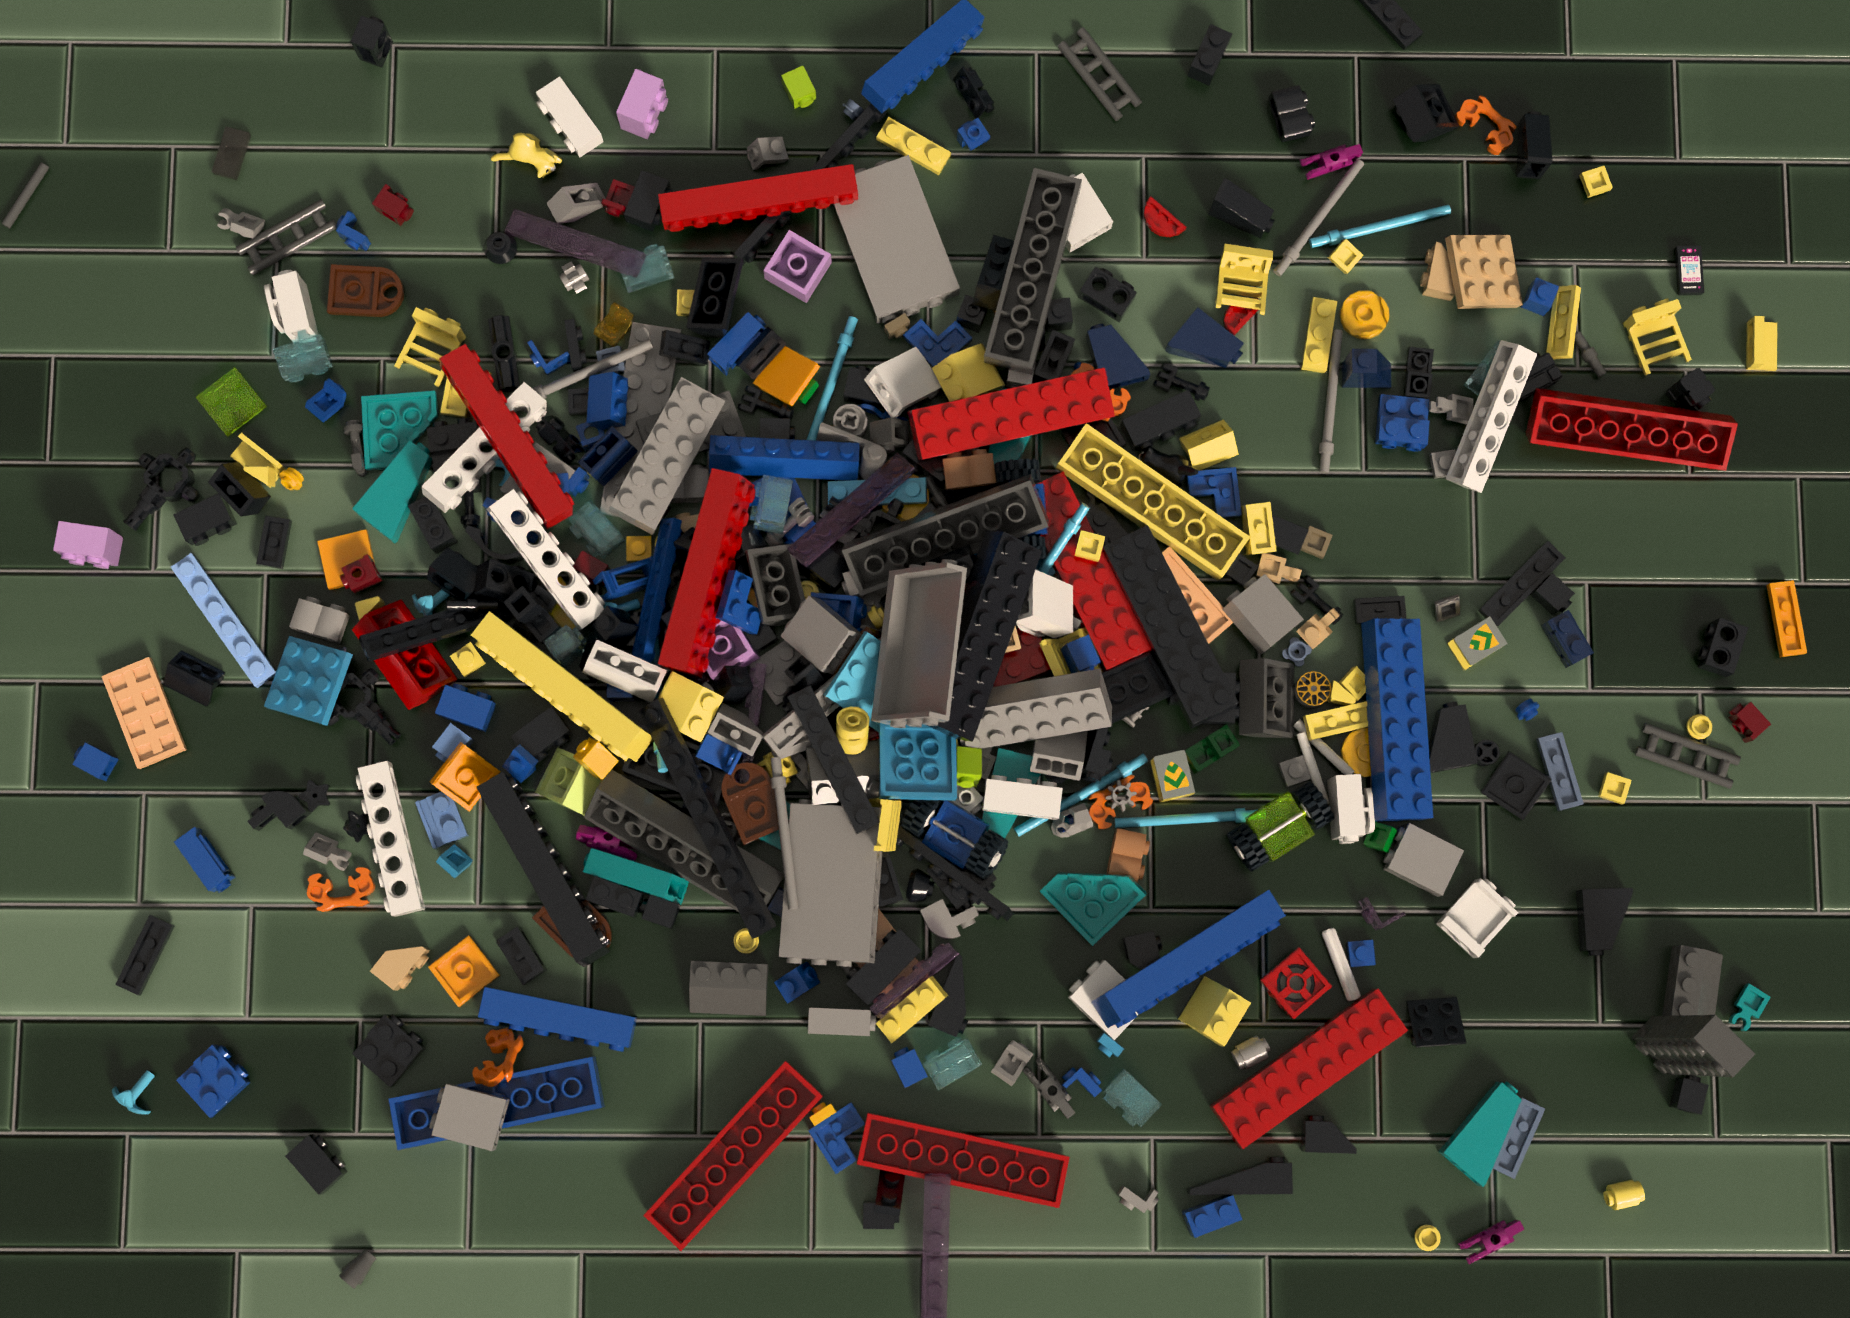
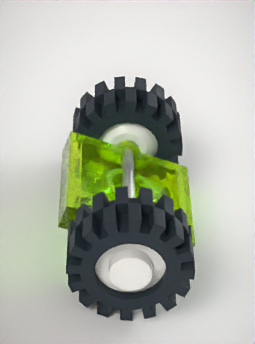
M1309 781L1293 791L1292 795L1286 791L1247 816L1245 819L1249 826L1243 823L1227 833V837L1242 863L1253 872L1267 863L1269 859L1275 861L1314 836L1315 834L1310 825L1315 830H1318L1333 821L1335 817L1321 791L1319 792L1316 785L1314 786Z

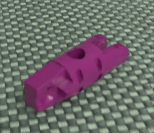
M1344 144L1300 160L1301 166L1318 163L1319 168L1310 170L1306 174V178L1309 180L1352 165V160L1359 158L1363 154V150L1360 144L1346 147Z
M579 826L576 840L585 843L587 847L635 862L637 854L631 850V848L634 849L633 847L600 827Z
M1502 1220L1458 1244L1461 1249H1467L1473 1244L1478 1243L1481 1250L1466 1257L1468 1264H1471L1515 1241L1513 1236L1523 1231L1524 1227L1520 1220H1514L1506 1224L1505 1220ZM1492 1235L1494 1236V1242H1493V1243L1491 1242V1236H1492Z

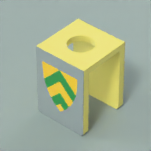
M1490 616L1447 643L1464 670L1508 644Z
M1185 750L1158 755L1150 761L1160 802L1191 796L1195 793Z

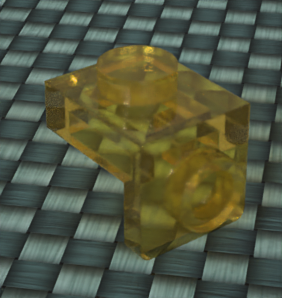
M614 302L610 306L607 316L595 327L593 334L614 347L630 330L634 315L625 307Z

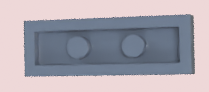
M1560 732L1536 739L1546 775L1552 778L1549 785L1557 811L1583 805V799L1563 733Z
M1521 1098L1520 1105L1493 1166L1494 1170L1512 1179H1515L1545 1111V1108L1524 1098Z

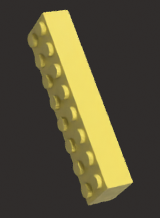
M1087 423L1056 466L1058 471H1064L1065 475L1139 527L1142 528L1148 525L1155 538L1168 547L1170 546L1175 552L1217 581L1223 578L1250 538L1246 533Z
M490 611L471 634L477 640L475 645L493 657L496 662L511 671L519 680L529 685L533 691L548 700L551 705L566 714L578 726L588 731L596 740L608 746L607 748L623 760L627 761L630 758L637 762L653 741L652 736Z

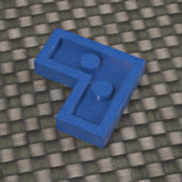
M920 319L903 334V338L913 348H918L931 368L949 355L961 351L972 341V337L957 321L953 322L937 336Z
M1236 467L1200 470L1197 475H1186L1189 495L1192 497L1213 496L1215 513L1224 519L1242 516Z
M729 570L715 618L749 634H757L761 622L759 609L747 603L753 578L737 570Z
M852 1102L808 1130L835 1174L858 1160L844 1139L865 1124Z

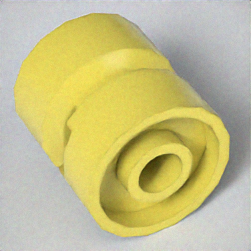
M846 707L837 714L836 737L846 754L854 755L864 751L868 745V713L859 707Z

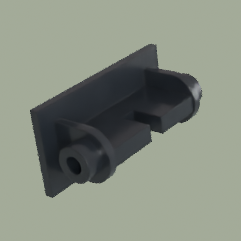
M963 66L953 80L956 88L965 99L968 109L975 118H980L984 111L990 113L995 109L993 106L994 101L986 89L978 91L979 88L983 87V83L976 70H972L971 67L965 69Z
M553 415L541 417L543 421L536 426L538 429L537 433L548 445H551L555 440L558 442L552 449L563 462L566 461L569 464L576 458L573 454L585 452L580 446L579 439L565 430L564 423L558 417Z

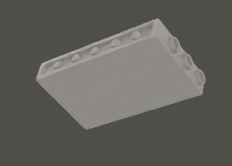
M909 155L890 162L888 160L880 161L875 167L867 170L866 168L856 170L858 200L849 205H840V203L833 205L875 312L876 323L883 322V324H887L904 313L907 316L915 315L920 312L921 308L927 306L929 308L937 307L943 303V300L959 295V284Z
M944 559L941 563L926 562L925 566L911 564L909 568L889 571L871 721L890 725V727L906 728V725L922 727V724L938 726V722L949 721L967 568L958 566L957 561Z
M799 799V804L791 803L789 832L798 909L788 910L784 882L779 957L787 958L786 963L802 964V959L811 960L813 965H827V961H836V966L851 967L852 962L875 963L882 851H874V845L877 844L879 824L856 835L843 807L838 806L839 802L813 805L811 800ZM872 807L880 821L881 808Z

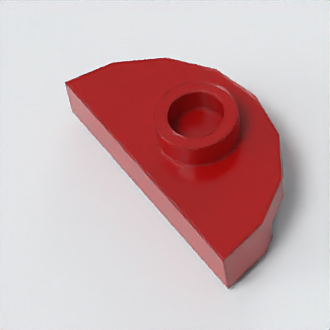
M1149 197L1144 207V219L1152 232L1162 237H1173L1186 230L1187 227L1154 198Z
M1229 305L1224 314L1223 323L1225 329L1235 336L1256 314L1258 309Z

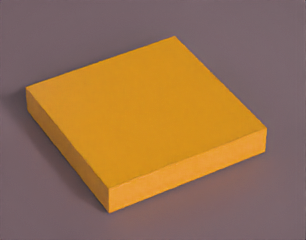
M785 346L757 376L753 384L764 392L793 406L820 366Z
M366 529L317 541L329 590L344 587L340 579V575L343 574L342 567L363 558L366 554L374 561L369 534ZM358 570L353 575L355 578H358L362 572Z
M460 742L430 780V783L470 812L481 798L476 787L498 775L501 771Z
M470 935L428 966L458 1007H461L500 976Z

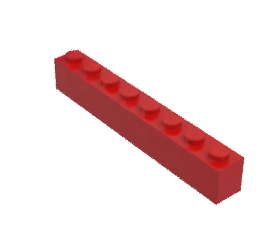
M850 164L658 194L664 230L676 232L688 226H694L695 228L706 227L708 223L713 222L727 224L732 222L733 219L739 218L753 220L758 215L767 214V216L772 217L778 216L784 211L799 213L805 211V208L810 207L824 209L829 207L830 204L836 203L849 205L858 200V189L854 165Z
M464 344L440 357V368L533 510L543 520L546 530L573 515V499L568 492L563 493L559 487L561 482L554 471L550 473L546 467L547 460L541 451L536 452L532 446L534 441L527 430L523 432L519 426L521 422L514 410L509 411L507 408V400L501 390L496 391L492 385L494 380L487 369L483 371L479 365L481 361L475 350L472 349L470 351L467 345Z

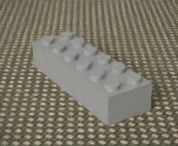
M681 377L611 503L609 512L653 535L719 415L725 400Z
M1101 668L993 687L973 742L960 740L962 747L982 749L1112 727V705Z

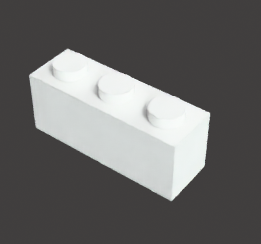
M560 76L536 92L539 100L536 102V105L543 115L548 113L551 117V126L557 134L561 132L566 139L563 142L571 153L575 151L580 158L604 142L600 131Z
M596 640L582 673L651 703L659 690L667 670Z
M992 775L991 779H986L982 811L1052 820L1059 819L1062 788L1057 787V783L1042 781V785L1032 784V780L1017 778L1016 782L1006 781L1007 777Z

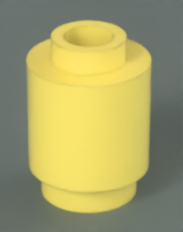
M1627 1180L1607 1185L1606 1191L1603 1193L1606 1205L1611 1206L1613 1210L1636 1206L1645 1200L1644 1189L1639 1181Z

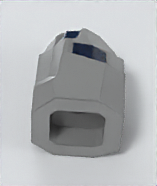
M1085 803L1060 812L1059 819L1053 820L1051 825L1053 835L1061 838L1069 837L1092 828L1093 822Z

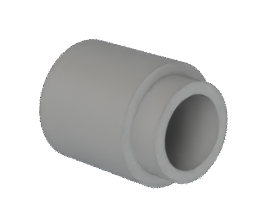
M1255 1035L1236 1045L1235 1049L1231 1051V1055L1241 1070L1245 1067L1248 1069L1269 1058L1267 1052L1271 1050L1264 1037L1259 1039Z

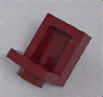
M613 179L606 199L603 198L601 204L606 209L605 212L615 217H619L620 214L624 215L635 187Z

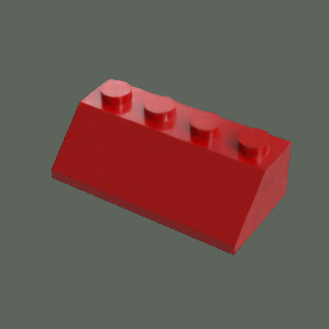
M398 600L366 613L352 631L359 639L361 635L408 622L415 618L404 602ZM433 643L373 660L408 710L429 701L443 691L445 685L450 686L457 681V677Z

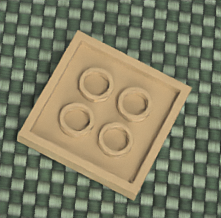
M1450 235L1445 238L1458 309L1517 308L1523 305L1510 235Z

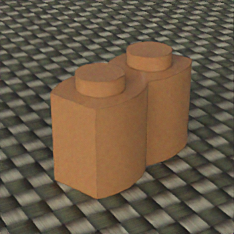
M986 449L974 450L971 456H962V452L947 454L946 459L942 460L946 490L996 484L993 453H987Z
M1116 828L1106 874L1130 875L1136 882L1142 880L1145 871V865H1141L1143 855L1147 856L1150 841L1146 840L1147 834Z

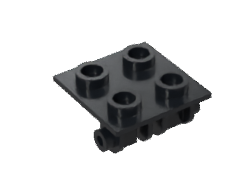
M1457 997L1407 1001L1413 1032L1411 1036L1412 1046L1421 1048L1467 1043Z

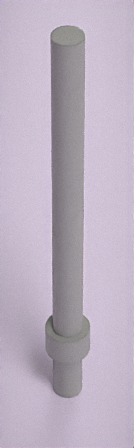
M1360 159L1355 160L1293 245L1288 246L1282 254L1283 258L1273 270L1277 276L1281 277L1288 266L1294 263L1300 256V250L1364 166L1363 161Z
M1333 330L1323 438L1322 442L1319 443V454H1321L1319 473L1322 474L1329 473L1330 458L1334 453L1332 437L1342 330Z
M648 339L544 386L540 384L532 389L546 399L547 395L654 348L653 344Z
M772 757L773 778H770L771 788L775 792L788 910L798 909L784 790L787 787L786 777L783 776L781 757Z

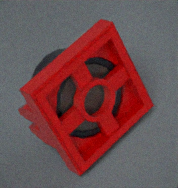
M1299 947L1260 979L1261 983L1267 988L1268 995L1274 998L1276 1004L1284 1009L1292 1019H1295L1332 987Z

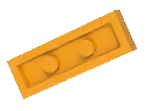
M1794 580L1767 584L1779 657L1806 654L1807 649Z

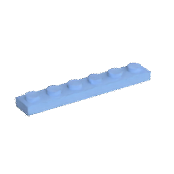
M190 553L171 566L173 572L252 684L258 688L274 677L276 670L194 554Z

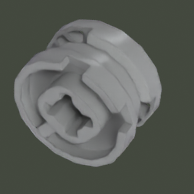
M845 404L836 410L833 416V427L862 437L867 430L865 411L855 404Z

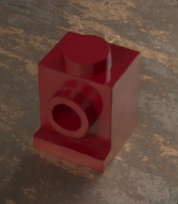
M387 184L384 185L372 203L377 212L399 226L404 221L407 222L414 212V209L409 207L407 203L408 199L398 192L394 194Z
M583 550L572 566L578 574L580 572L584 574L590 586L594 584L593 579L601 571L610 570L607 564ZM603 581L597 584L599 586H605Z
M368 554L341 568L343 574L340 575V579L346 589L350 588L354 593L382 581L373 559ZM361 570V576L355 578L354 572Z
M1752 702L1743 705L1738 703L1729 711L1731 716L1728 718L1733 722V728L1738 733L1745 735L1742 739L1745 743L1753 741L1771 725Z

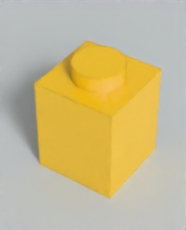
M591 738L582 741L573 756L593 777L601 780L605 778L619 761L599 741Z

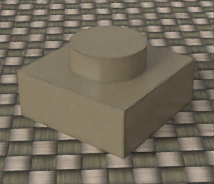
M904 313L884 325V333L889 340L893 337L898 339L908 331L910 320Z
M1309 526V531L1301 551L1323 559L1333 535Z

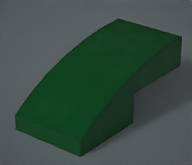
M1225 725L1185 750L1188 764L1194 774L1239 747L1240 744L1228 725Z

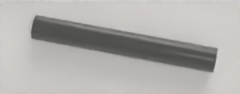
M39 164L1 224L8 229L12 227L48 171L49 167L47 165Z

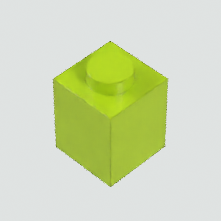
M804 66L781 75L782 85L794 109L798 107L805 108L814 102L816 90Z
M957 746V785L963 788L977 787L982 776V749Z

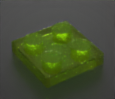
M235 367L196 396V399L227 437L267 407Z

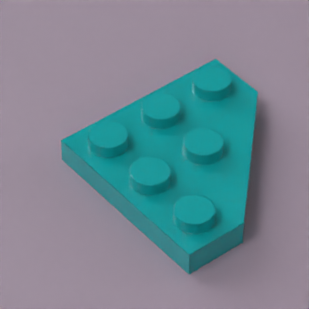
M436 391L361 396L365 469L367 471L386 469L409 441L415 443L422 436L427 428L438 418Z
M1058 873L1040 890L1045 898L1092 946L1147 894L1130 875Z

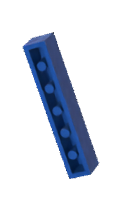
M961 0L868 78L864 83L861 94L881 113L888 108L893 109L900 102L904 94L909 95L916 89L918 82L922 79L926 81L938 65L940 67L944 66L952 53H959L965 47L966 41L970 38L975 39L983 30L981 26L985 17L967 0Z
M710 435L709 473H711L712 468L750 476L846 481L858 479L859 443Z
M484 987L478 1014L479 1018H484V1024L499 1026L500 1022L508 1023V1029L523 1032L524 1027L533 1028V1034L548 1037L549 1032L558 1033V1039L574 1042V1037L584 1039L583 1044L599 1047V1042L609 1044V1049L624 1052V1047L631 1048L637 1017Z

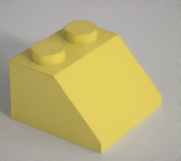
M982 343L951 354L932 367L949 402L996 392L1005 386L995 365L984 363L986 349Z
M674 671L669 675L658 697L664 699L679 731L699 742H702L724 699L723 696Z
M1204 976L1178 1020L1219 1046L1225 1047L1251 1002Z

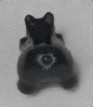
M1153 447L1139 454L1140 461L1179 488L1182 486L1185 475L1194 476L1198 474V470L1191 467L1190 461L1179 454L1167 455Z

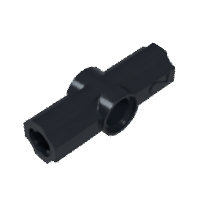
M503 315L493 316L488 319L492 343L491 353L494 357L498 388L502 392H514L520 386L510 317ZM502 350H510L507 358L498 357Z

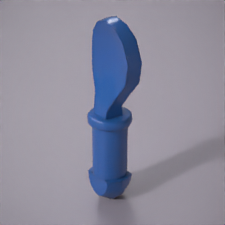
M862 403L859 405L864 411L874 414L880 419L891 418L886 410L885 413H882L872 404ZM896 417V419L908 421L905 417Z

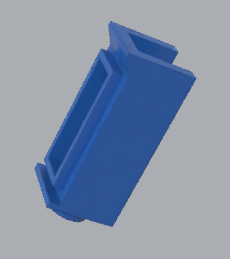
M747 312L707 353L710 357L709 361L727 376L729 368L733 369L737 365L735 363L736 360L766 329V323L758 315L753 317Z
M653 556L608 571H601L593 579V583L595 585L602 581L604 582L608 592L601 597L603 601L607 602L645 590ZM642 569L645 575L644 578L618 585L615 577Z
M193 827L174 841L208 891H218L220 893L231 885L230 881L235 876L229 874L231 871L207 837L202 835L201 828Z

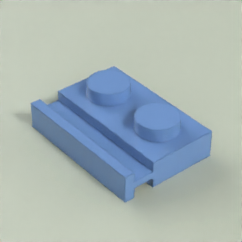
M442 791L415 802L433 849L469 836L456 801Z

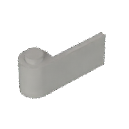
M821 422L816 441L859 443V475L865 480H875L881 477L887 457L886 450L882 446Z

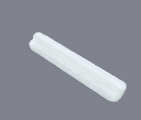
M1334 928L1324 930L1322 937L1346 999L1348 1001L1356 1000L1361 995L1337 932Z

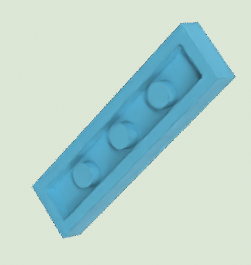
M923 477L828 481V505L832 496L850 506L889 505L894 498L903 501L904 505L927 504V479Z

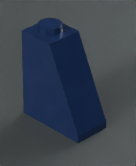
M1197 307L1169 341L1165 351L1169 354L1226 368L1230 362L1235 364L1242 356L1243 352L1240 350L1244 343Z
M1097 324L1090 327V330H1087L1086 340L1094 369L1105 368L1110 390L1148 381L1150 377L1149 369L1112 325L1104 326V324Z
M1351 349L1342 362V388H1391V363L1377 349Z

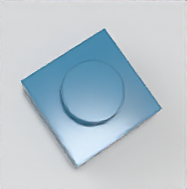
M454 844L439 856L436 863L455 879L471 865L473 860Z
M1101 1033L1096 1040L1100 1044L1098 1049L1109 1058L1112 1054L1118 1057L1124 1050L1105 1033Z

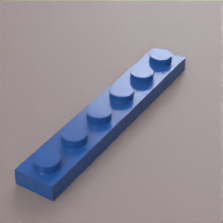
M676 518L661 519L638 623L639 627L632 650L633 656L649 663L653 661L655 656L654 646L656 638L660 633L659 624L661 614L666 606L665 596L671 583L670 573L672 565L676 560V548L673 542L682 533V520Z

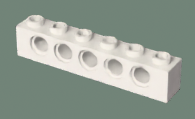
M1500 341L1446 480L1482 493L1537 353L1519 344Z
M525 382L507 399L506 406L509 411H524L527 414L525 417L519 418L521 422L519 426L523 432L526 430L529 432V427L535 421L537 423L542 420L541 417L547 413V401ZM480 427L422 485L423 495L444 513L450 508L452 510L455 509L462 501L461 497L467 490L469 492L474 490L479 483L478 479L484 473L486 475L489 474L496 466L495 461L499 456L493 449L488 453L480 450L484 445L491 446ZM471 462L476 467L473 470H466L463 468L464 464ZM450 480H456L459 482V485L450 488L446 483Z
M513 489L486 510L576 628L581 630L599 617L604 610L605 602L598 593L593 594L588 588L590 583L581 572L578 574L572 567L575 564L566 552L562 553L557 547L559 542L551 532L547 534L541 526L544 524L541 517L535 511L531 513L526 506L528 501L520 491L516 493ZM518 511L523 515L524 520L522 524L517 525L512 522V512ZM533 531L539 536L537 545L528 543L526 538L528 532ZM544 552L553 554L554 563L552 565H546L542 561ZM560 572H565L569 575L570 581L568 585L563 586L558 582L557 577ZM576 592L582 593L585 597V602L582 606L576 605L573 601V595Z
M384 761L358 768L359 775H356V783L358 789L363 790L364 794L361 804L364 814L369 816L370 824H367V831L370 839L374 838L376 848L372 849L375 863H379L381 873H378V879L381 888L385 887L387 895L384 898L386 912H390L391 916L397 917L425 910L393 765L389 761ZM382 784L384 788L382 795L374 797L372 793L374 786ZM387 808L389 817L386 821L380 822L378 813L381 809ZM388 833H393L395 836L394 843L390 846H385L383 842L384 836ZM398 857L400 859V867L392 871L389 868V862L392 858ZM399 882H404L406 891L398 896L395 893V886Z

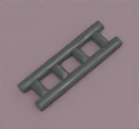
M1082 27L1076 33L1080 37L1078 41L1071 46L1062 41L1057 47L1113 119L1118 121L1123 116L1119 109L1129 102L1136 108L1142 101L1086 29ZM1087 46L1095 57L1083 65L1076 56V53ZM1102 65L1109 76L1098 84L1090 72ZM1116 83L1124 95L1112 102L1105 93V90Z
M322 199L259 233L253 239L251 238L236 246L240 255L247 252L254 264L247 267L252 276L337 229L334 219L326 222L320 212L326 208ZM312 216L318 228L305 235L299 223ZM290 228L297 240L283 246L277 235ZM269 240L275 252L262 259L256 247Z
M1647 723L1644 724L1642 732L1649 734V738L1645 748L1639 746L1636 748L1635 756L1731 789L1733 780L1726 777L1730 763L1738 765L1741 756ZM1659 738L1673 743L1669 757L1655 752ZM1682 747L1697 751L1693 765L1679 761ZM1706 755L1720 759L1716 774L1702 769Z

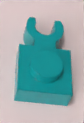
M1745 984L1734 1003V1006L1739 1008V1011L1730 1016L1729 1023L1735 1024L1737 1019L1741 1018L1743 1025L1740 1030L1747 1031L1751 1026L1750 1017L1759 1019L1771 997L1753 985Z

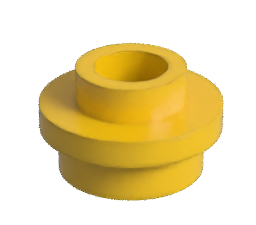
M288 467L279 474L281 484L285 488L299 490L302 487L304 478L294 468Z

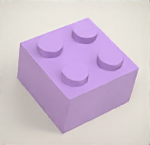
M635 69L616 111L622 130L647 140L650 133H655L659 123L657 117L660 111L664 112L668 103L663 79Z
M789 230L763 270L764 278L807 303L832 263L831 254Z
M59 521L53 551L60 554L61 559L69 560L70 564L84 566V563L87 562L97 568L109 569V565L118 566L123 537L109 528Z
M723 621L716 624L714 632L716 636L715 643L709 650L707 657L709 665L706 670L712 680L715 679L724 666H748L760 658L743 630Z

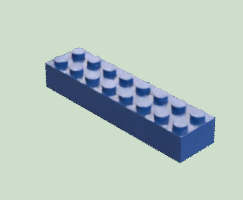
M1374 618L1361 623L1375 822L1433 818L1420 619Z
M1267 890L1091 1001L1107 1028L1113 1025L1119 1028L1138 1017L1137 1014L1139 1015L1158 1004V1001L1160 1002L1174 994L1183 986L1199 978L1200 975L1213 969L1225 959L1230 958L1247 945L1261 938L1264 934L1280 926L1281 924L1278 920L1286 915L1270 890Z
M596 1056L513 1073L509 1082L504 1077L494 1087L476 1084L475 1081L458 1084V1086L510 1099L502 1128L605 1107ZM441 1088L389 1099L397 1150L447 1140L432 1136L433 1129H430L432 1116L434 1113L437 1114L440 1103H437V1097Z

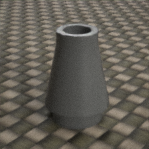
M364 1249L362 1253L341 1269L342 1272L339 1277L355 1289L358 1284H362L377 1258Z

